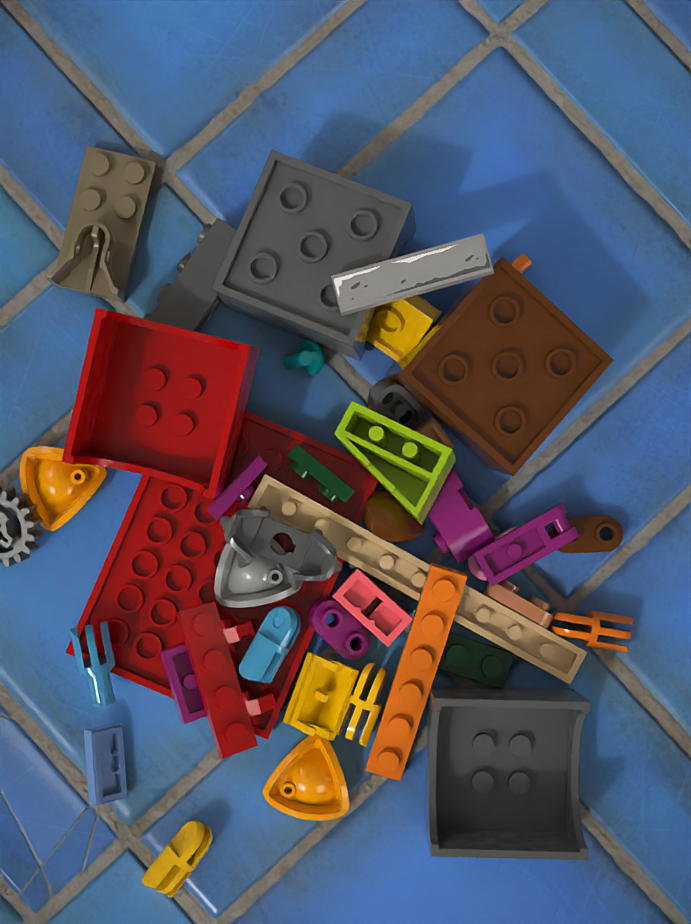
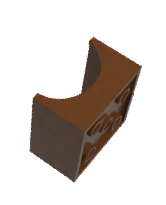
M501 256L491 260L494 273L471 280L461 296L433 329L402 360L393 365L386 375L403 386L431 416L493 470L514 476L614 360Z

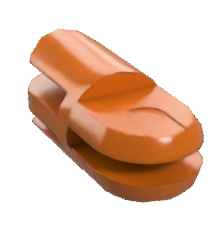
M589 610L586 616L564 612L555 613L553 619L583 624V630L552 625L553 633L582 639L583 645L586 647L622 653L629 652V646L597 639L598 635L631 639V631L600 626V620L633 625V617Z

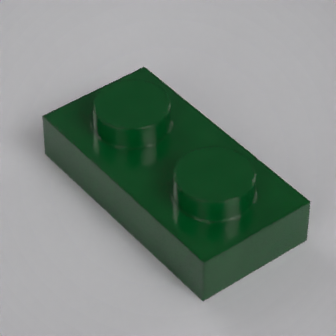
M298 444L287 455L293 460L289 467L305 480L310 476L318 480L322 484L318 491L334 504L339 499L346 503L355 491Z
M449 633L438 669L504 689L514 653Z

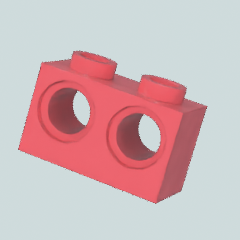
M357 567L332 594L334 599L387 647L413 620L409 613Z

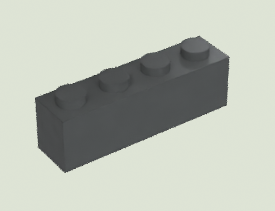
M218 217L213 225L208 223L198 237L197 242L200 244L192 255L188 253L180 262L177 268L179 275L173 284L167 283L157 297L159 304L152 315L147 313L142 319L201 333L222 302L212 288L237 230Z

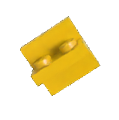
M418 295L376 306L366 340L399 362L425 337L442 312Z

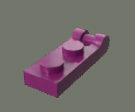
M563 503L553 506L539 516L472 553L490 586L499 583L580 536L576 526H571L565 514L568 512ZM551 522L558 532L552 538L549 537L544 526Z

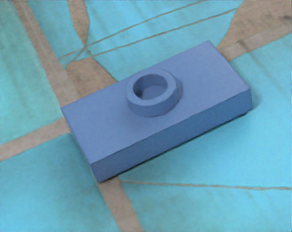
M114 723L85 729L84 740L89 805L98 806L127 798L122 724Z

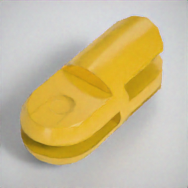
M368 663L364 667L355 691L350 695L337 731V735L342 733L353 704L356 705L345 736L346 739L353 741L360 730L367 710L370 711L359 740V744L367 747L382 708V704L378 700L388 675L386 669L381 667L368 696H365L375 670V663Z
M199 820L187 822L144 873L142 883L172 898L208 852L213 840L211 828Z

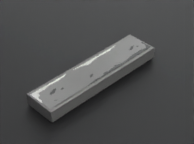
M482 233L332 275L331 278L341 315L344 316L493 274L494 270L484 234Z

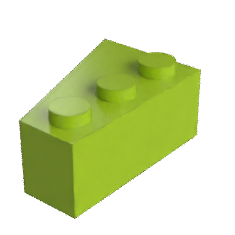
M351 401L334 434L342 445L422 525L456 461L453 449Z

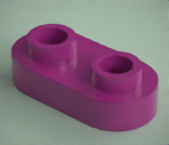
M323 597L311 605L308 611L310 626L339 655L348 660H356L366 654L371 643L368 630L337 600ZM334 613V620L326 624L327 616ZM354 637H358L357 644L354 647H350L351 640Z

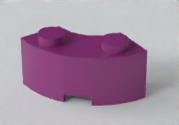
M451 469L427 516L437 531V534L432 536L443 555L450 552L459 564L472 556L473 552L493 542L495 539L477 506L474 507L462 489L464 485L454 470Z

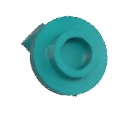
M304 339L300 342L298 353L289 354L283 358V365L287 369L303 367L310 375L318 374L325 361L324 351L315 341Z

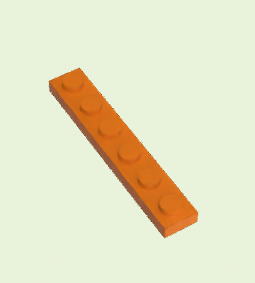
M431 562L366 762L365 771L401 781L467 580V573Z

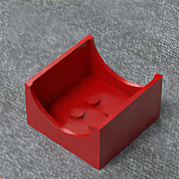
M96 308L61 462L96 465L139 473L191 488L200 492L203 497L215 499L228 485L260 347Z

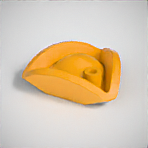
M31 447L23 453L20 462L22 492L28 495L26 500L28 506L37 505L33 516L43 519L40 525L45 530L55 531L71 519L91 498L105 479L107 471L103 466L61 462L64 449Z
M316 733L314 736L309 735L302 740L280 762L263 788L264 798L271 806L296 818L314 821L332 820L344 816L349 810L347 785L338 758L329 740Z

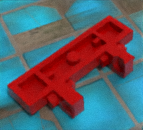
M215 601L177 612L219 757L223 759L258 746L252 726L260 723L258 714L277 708L273 693L266 692L262 697L250 698L248 691L242 692L231 657V653L236 652L234 642L241 641L245 637L255 636L252 622L246 621L231 626L229 618L220 620Z

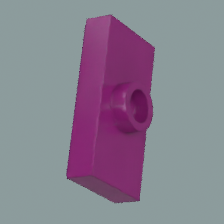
M255 456L208 508V512L215 519L219 520L236 501L243 505L257 489L252 483L269 464L260 456Z

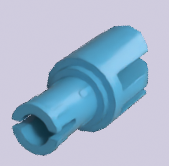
M107 621L100 622L105 654L98 653L93 625H85L90 657L87 658L83 656L78 628L70 629L79 674L87 677L93 707H102L101 691L104 693L106 706L116 701L109 673L112 667L115 666V659Z

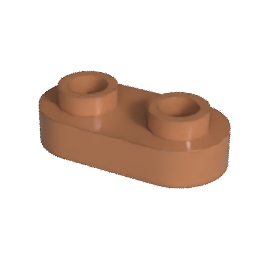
M505 579L493 586H490L489 583L487 584L483 592L484 594L547 629L554 618L552 614L548 613L551 608L549 604L533 595L529 601L516 595L519 587Z

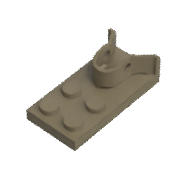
M86 146L57 266L52 272L47 271L46 279L56 287L125 303L158 170L156 161Z

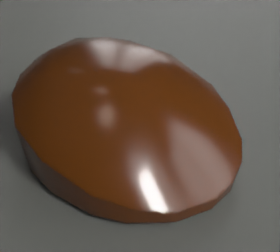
M379 490L371 493L367 498L363 520L366 527L377 537L390 542H403L417 538L426 526L425 520L421 525L389 491Z

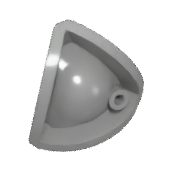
M272 538L270 543L272 550L277 554H286L283 548ZM228 542L226 543L218 563L214 584L215 598L220 605L233 608L260 606L286 598L299 590L295 591L291 586L292 573L299 571L253 552H250L254 557L251 564L244 568H239L238 552Z

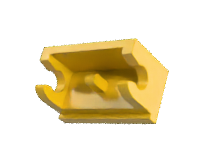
M308 652L282 722L310 736H314L316 733L327 740L334 741L359 670L333 657Z

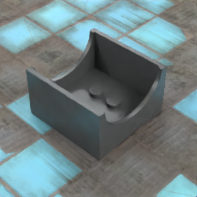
M271 150L212 290L231 310L301 338L313 340L323 347L361 361L365 353L366 337L376 307L342 316L331 276L398 257L409 238L413 239L416 232L413 203Z
M432 685L428 695L425 804V834L430 855L435 857L588 860V847L583 835L579 804V748L585 716L590 714V702L574 689L504 687L502 689L498 687Z

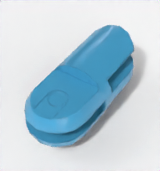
M284 605L272 608L266 615L239 665V673L243 678L262 683H271L300 632L302 625L300 615L293 608Z

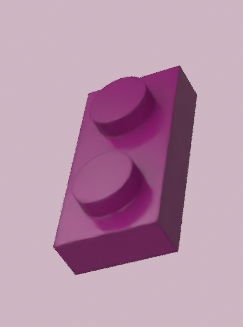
M183 643L160 651L181 723L187 724L206 717L207 714L186 644Z

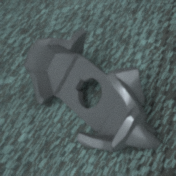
M264 506L258 509L238 510L233 516L223 515L220 518V525L225 530V540L238 552L239 568H244L251 564L254 557L250 552L299 571L292 573L291 586L295 591L305 581H326L332 574L340 573L343 569V565L337 560L336 549L323 536L322 530L313 529L310 533L311 535L267 518L270 517L271 511ZM277 533L288 534L293 544L296 545L294 552L289 551L282 555L275 553L270 544L272 537Z

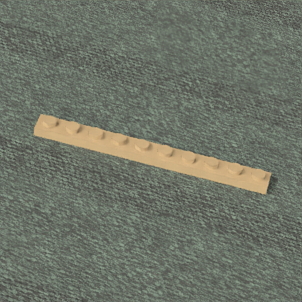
M264 475L247 506L248 508L258 509L264 506L271 511L270 517L267 518L311 535L310 533L313 529L322 530L323 536L336 549L337 557L419 601L430 567L429 564L377 537L368 530L272 477ZM464 586L453 619L455 622L564 682L571 684L587 654L585 650L471 587Z

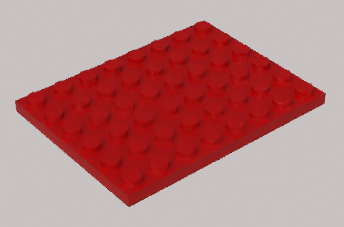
M245 410L227 487L255 456H260L269 465L252 483L255 488H258L266 474L359 526L364 515L367 498L374 492L378 480L354 456ZM296 444L355 491L346 503L339 499L334 504L318 491L322 486L313 476L305 480L289 467L293 460L287 455ZM142 475L77 624L84 658L90 657L85 632V625L90 624L93 625L98 653L105 654L100 622L107 621L115 659V666L109 672L174 699L160 651L185 643L177 612L215 601L220 620L229 618L231 626L251 621L256 635L266 615L272 608L283 605L293 608L300 615L302 624L300 632L271 683L248 680L239 673V665L255 636L245 637L241 641L234 642L236 652L231 653L242 692L248 691L250 698L262 697L266 692L273 693L277 708L258 714L260 723L252 726L255 735L268 740L315 631L308 622V611L316 600L329 597L339 573L332 574L326 581H305L297 592L269 604L244 608L222 606L215 598L214 584L218 563L227 541L224 537L225 530L220 525V519H215L208 512V508L218 497L215 499L203 497L200 492L191 488ZM254 493L243 505L236 501L224 515L233 516L238 510L250 509L247 506ZM277 533L272 537L286 553L289 551L294 552L296 545L293 544L288 534ZM337 557V560L343 565L344 560ZM71 639L65 653L75 657Z

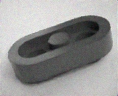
M382 379L371 388L368 395V405L373 411L412 430L424 422V408L394 379Z

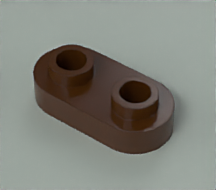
M611 516L566 517L571 526H576L580 536L560 547L557 551L562 553L613 551L623 540V528L619 521ZM553 523L548 532L550 538L558 534ZM603 527H607L611 531V536L606 541L602 540L599 534Z

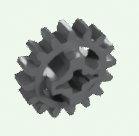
M0 486V504L5 506L4 508L0 506V563L3 562L5 567H9L17 562L20 563L30 557L29 554L39 548L35 540L43 537V533L36 529V525L42 523L43 519L33 516L37 505L28 506L25 503L28 497L26 493L15 496L16 491L14 487L3 490Z

